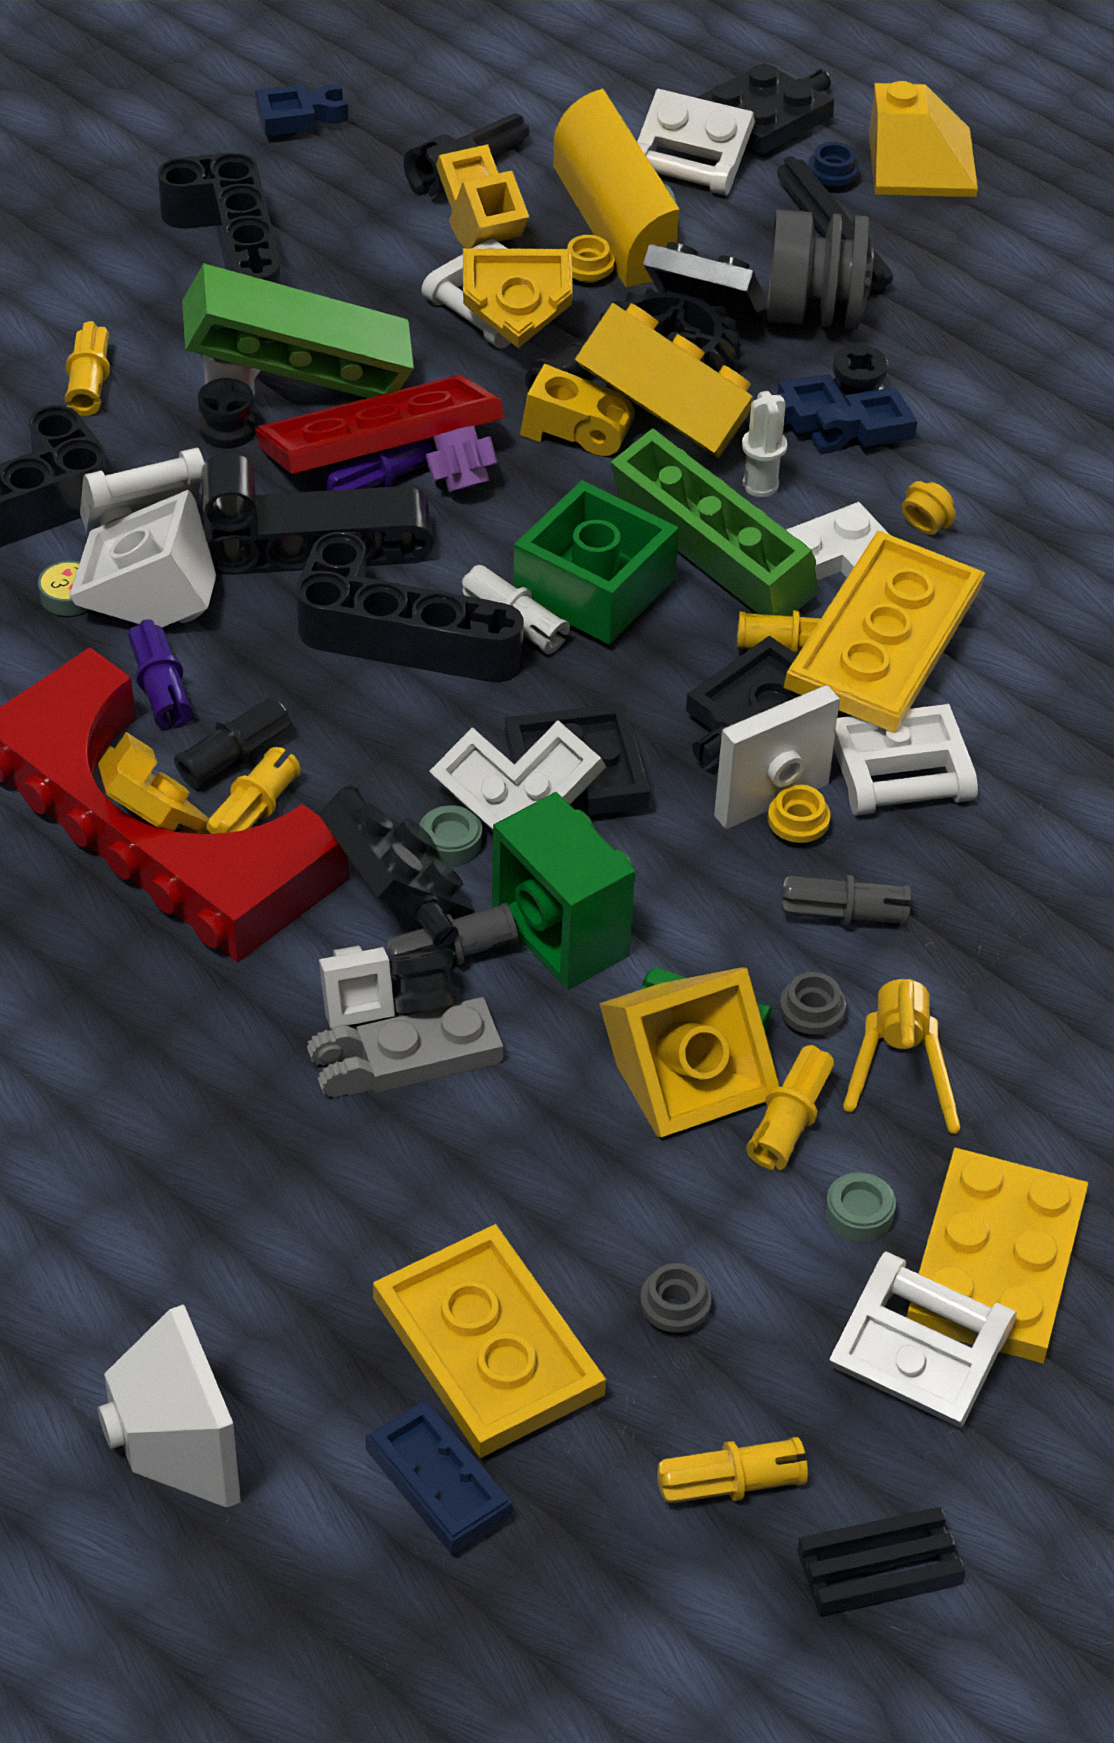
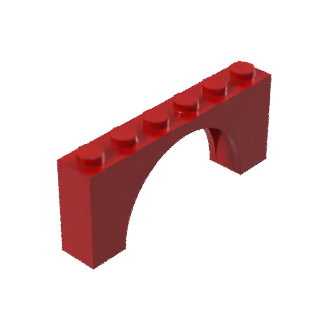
M90 647L0 707V782L5 781L18 791L35 812L39 814L46 813L63 826L68 836L81 847L87 845L104 858L118 877L123 880L131 879L149 893L153 902L163 912L168 914L174 913L194 929L196 935L204 944L211 948L218 947L237 963L349 879L348 856L321 817L303 804L273 821L249 829L219 834H189L169 831L143 823L129 816L108 800L94 780V773L107 747L127 726L135 721L132 682L130 676Z

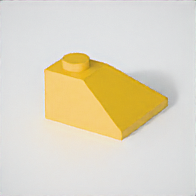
M906 81L875 83L869 127L875 195L977 197L978 187L970 128L925 84H912Z
M741 967L660 983L599 1003L617 1068L658 1137H664L765 1102L768 1093L773 1088L780 1087L747 968Z

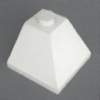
M186 490L91 530L69 595L74 604L140 624L142 620L151 619L155 625L161 627L176 621L180 623L190 622L208 609L216 573L196 501L191 492Z
M181 1305L169 1309L104 1373L108 1403L97 1407L100 1423L110 1449L123 1446L132 1472L221 1506L230 1507L241 1503L234 1424L185 1306Z

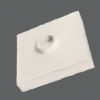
M828 685L722 730L714 816L726 830L767 812L773 799L777 797L782 789L788 786L800 784L817 790L829 784L840 698Z

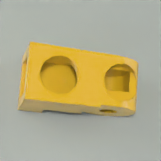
M544 364L527 394L520 435L541 442L545 433H549L571 442L576 441L586 451L594 455L609 456L618 451L635 418V410L632 403L623 394Z

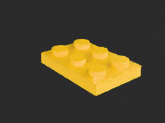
M954 1147L919 1275L991 1308L997 1302L1016 1311L1017 1315L1011 1332L999 1352L1044 1364L1089 1182ZM910 1302L907 1313L908 1319L951 1339L974 1345L979 1333Z
M496 1224L373 1282L374 1301L479 1458L605 1395L606 1378Z

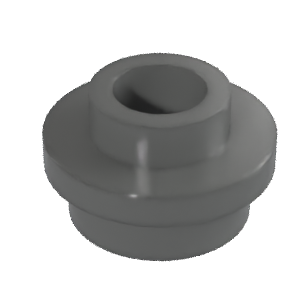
M802 973L796 976L781 994V1016L789 1026L802 1033L823 1034L832 1031L839 1026L845 1015L846 1000L838 983L823 973Z
M671 1263L655 1270L644 1282L641 1289L640 1306L646 1319L655 1327L668 1332H686L698 1327L707 1318L711 1307V1292L708 1284L696 1269L686 1264ZM669 1299H679L685 1302V1304L676 1305L666 1301Z

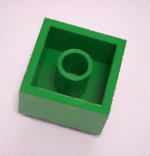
M581 480L514 544L513 586L517 589L521 587L529 589L533 595L532 599L557 617L566 620L577 629L610 645L675 580L679 527Z
M554 792L493 824L492 908L498 907L502 903H508L516 924L518 939L567 991L629 957L631 926L633 925L634 883L636 882L635 869L624 852L619 849L614 850L595 831L591 820L583 811L574 810L557 792Z

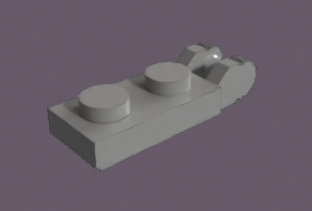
M484 997L357 1026V1030L346 1025L334 1027L330 1031L325 1029L324 1032H318L316 1036H312L307 1046L312 1062L322 1066L329 1064L328 1067L323 1068V1071L319 1073L318 1081L323 1094H327V1097L333 1096V1098L370 1090L379 1093L500 1064V1061H503V1044Z

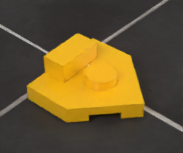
M463 248V304L517 348L521 347L572 305L571 249Z
M126 732L115 749L111 746L108 748L98 763L107 796L158 828L174 831L178 824L184 825L182 829L184 833L211 834L206 829L209 818L187 800L190 792L180 783L162 772H158L157 775L151 773L157 764V759L151 747Z

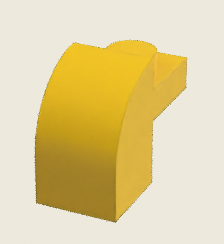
M488 144L439 155L436 167L452 209L449 223L456 238L463 247L474 248L490 238L501 242L518 238L523 234L529 215L513 171L498 173Z

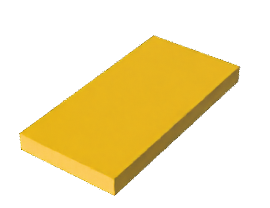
M877 530L787 671L783 688L804 695L828 685L840 698L838 710L896 733L980 591L985 572Z

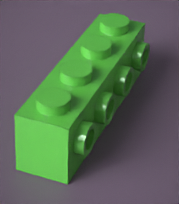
M204 263L182 300L186 351L366 398L400 390L414 369L409 321L405 318Z
M652 428L610 462L618 497L679 527L677 550L758 614L792 616L793 610L798 611L819 593L815 572L816 559L812 550Z

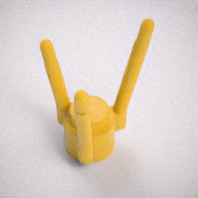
M910 979L889 981L878 992L877 1011L868 1014L865 1018V1036L848 1085L843 1108L849 1113L856 1109L879 1038H884L887 1044L898 1049H909L923 1041L947 1130L951 1134H957L960 1131V1123L938 1039V1020L930 1016V994L925 986Z

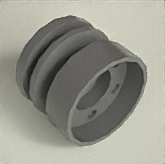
M776 210L769 278L767 323L802 325L809 302H819L823 327H832L835 304H845L844 329H859L861 315L870 297L874 247L872 246L869 234L868 216H854L851 239L849 240L841 239V214L832 215L826 237L822 238L815 237L812 212Z

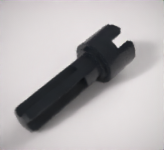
M513 113L458 139L442 134L407 151L403 164L405 176L415 192L424 193L428 191L429 197L445 191L436 167L439 155L488 144L492 156H495L522 143L524 138L529 136V126L524 123L522 115Z

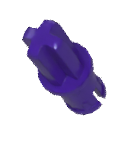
M424 439L363 455L327 470L323 475L326 490L364 489L377 485L390 487L393 480L399 476L428 466L426 454L433 452L429 440Z
M151 619L142 620L139 626L130 628L128 633V639L138 666L135 673L136 682L147 693L156 725L163 729L169 728V722L165 713L169 711L174 729L179 728L190 721L193 716L192 706L188 702L181 682L183 666L178 658L172 656L163 628L155 625Z

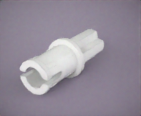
M769 391L760 392L757 399L751 403L749 431L742 440V448L746 454L745 475L742 484L745 486L747 493L756 497H768L777 492L779 487L780 458L787 450V440L783 435L785 400L781 395H771Z
M482 565L474 566L464 576L462 591L465 596L502 602L514 606L521 612L524 618L523 636L540 647L544 653L552 654L564 643L565 639L557 635L556 632L559 631L564 635H568L570 630L569 622L560 619L532 599V592L525 587L515 588Z

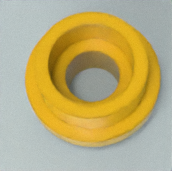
M580 235L568 243L567 249L572 250V278L583 283H594L606 278L614 270L615 257L605 239L596 235Z
M916 481L905 491L906 499L901 504L902 513L906 520L920 532L927 535H935L939 530L948 529L956 520L953 498L939 484Z
M791 785L782 789L770 803L768 824L779 837L791 842L806 843L819 839L826 833L829 828L831 814L823 795L818 790L807 785Z

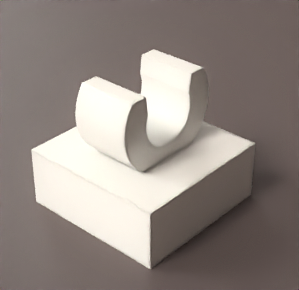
M359 945L333 950L334 957L319 959L325 1016L331 1029L342 1025L347 1026L395 1016L390 965L384 947L362 951Z

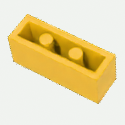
M612 303L575 358L576 362L608 386L623 394L626 398L719 459L751 411V403L754 401V398L746 392L751 383L725 365H723L718 373L700 360L705 352L681 335L677 334L671 342L656 332L654 329L659 322L636 305L631 303L625 311Z

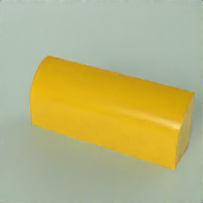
M604 89L596 90L573 103L561 117L554 134L553 168L593 234L608 242L610 250L615 257L614 269L624 286L628 288L651 283L653 281L643 266L649 244L666 248L668 242L677 243L679 207Z

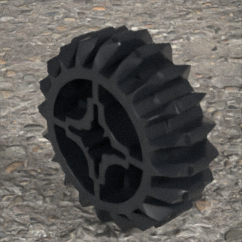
M670 286L666 292H655L650 287H647L644 295L640 296L633 292H628L625 302L619 300L611 302V304L614 303L625 311L631 303L641 308L659 322L654 329L656 332L671 342L677 334L686 338L705 352L700 361L719 373L723 365L735 372L737 371L741 343L738 342L739 334L736 329V320L727 317L726 307L720 305L713 306L711 296L695 298L691 289L682 294L673 292ZM606 312L601 313L600 321Z

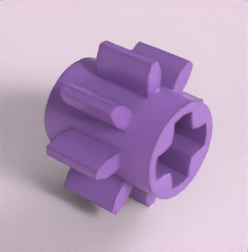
M468 426L433 437L437 451L426 454L433 482L445 479L448 491L454 492L490 481L486 467L498 463L490 436L478 439L475 426Z

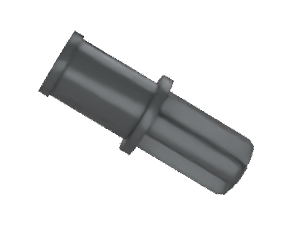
M845 875L843 881L788 876L785 877L782 884L780 900L782 911L787 914L839 918L840 924L846 926L849 925L851 920L906 926L910 907L886 905L884 903L904 905L905 901L911 900V889L909 885L893 886L854 882L853 875Z
M502 903L498 907L453 919L450 914H447L453 925L457 927L459 933L452 944L443 948H452L454 961L457 965L464 964L465 956L510 943H518L517 928L508 903ZM424 928L392 937L387 941L389 958L410 952L439 948L433 944L432 939Z

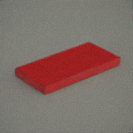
M460 374L261 425L255 431L259 448L291 474L428 439L456 429L504 419V413L500 398Z

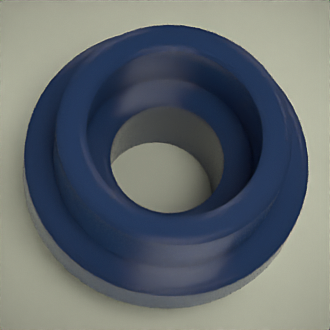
M827 142L819 145L815 150V154L810 157L808 167L826 188H841L855 181L859 174V162L855 158V151L850 146L840 142Z

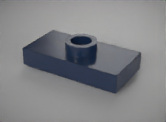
M426 1399L365 1436L366 1451L451 1555L512 1517L513 1502Z

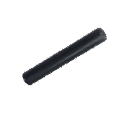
M794 156L785 158L784 165L777 169L778 179L804 212H812L814 225L826 237L832 215L841 214V239L850 240L853 224L851 219L804 160H797ZM874 250L870 291H874L875 294H882L886 291V286L893 282V273Z

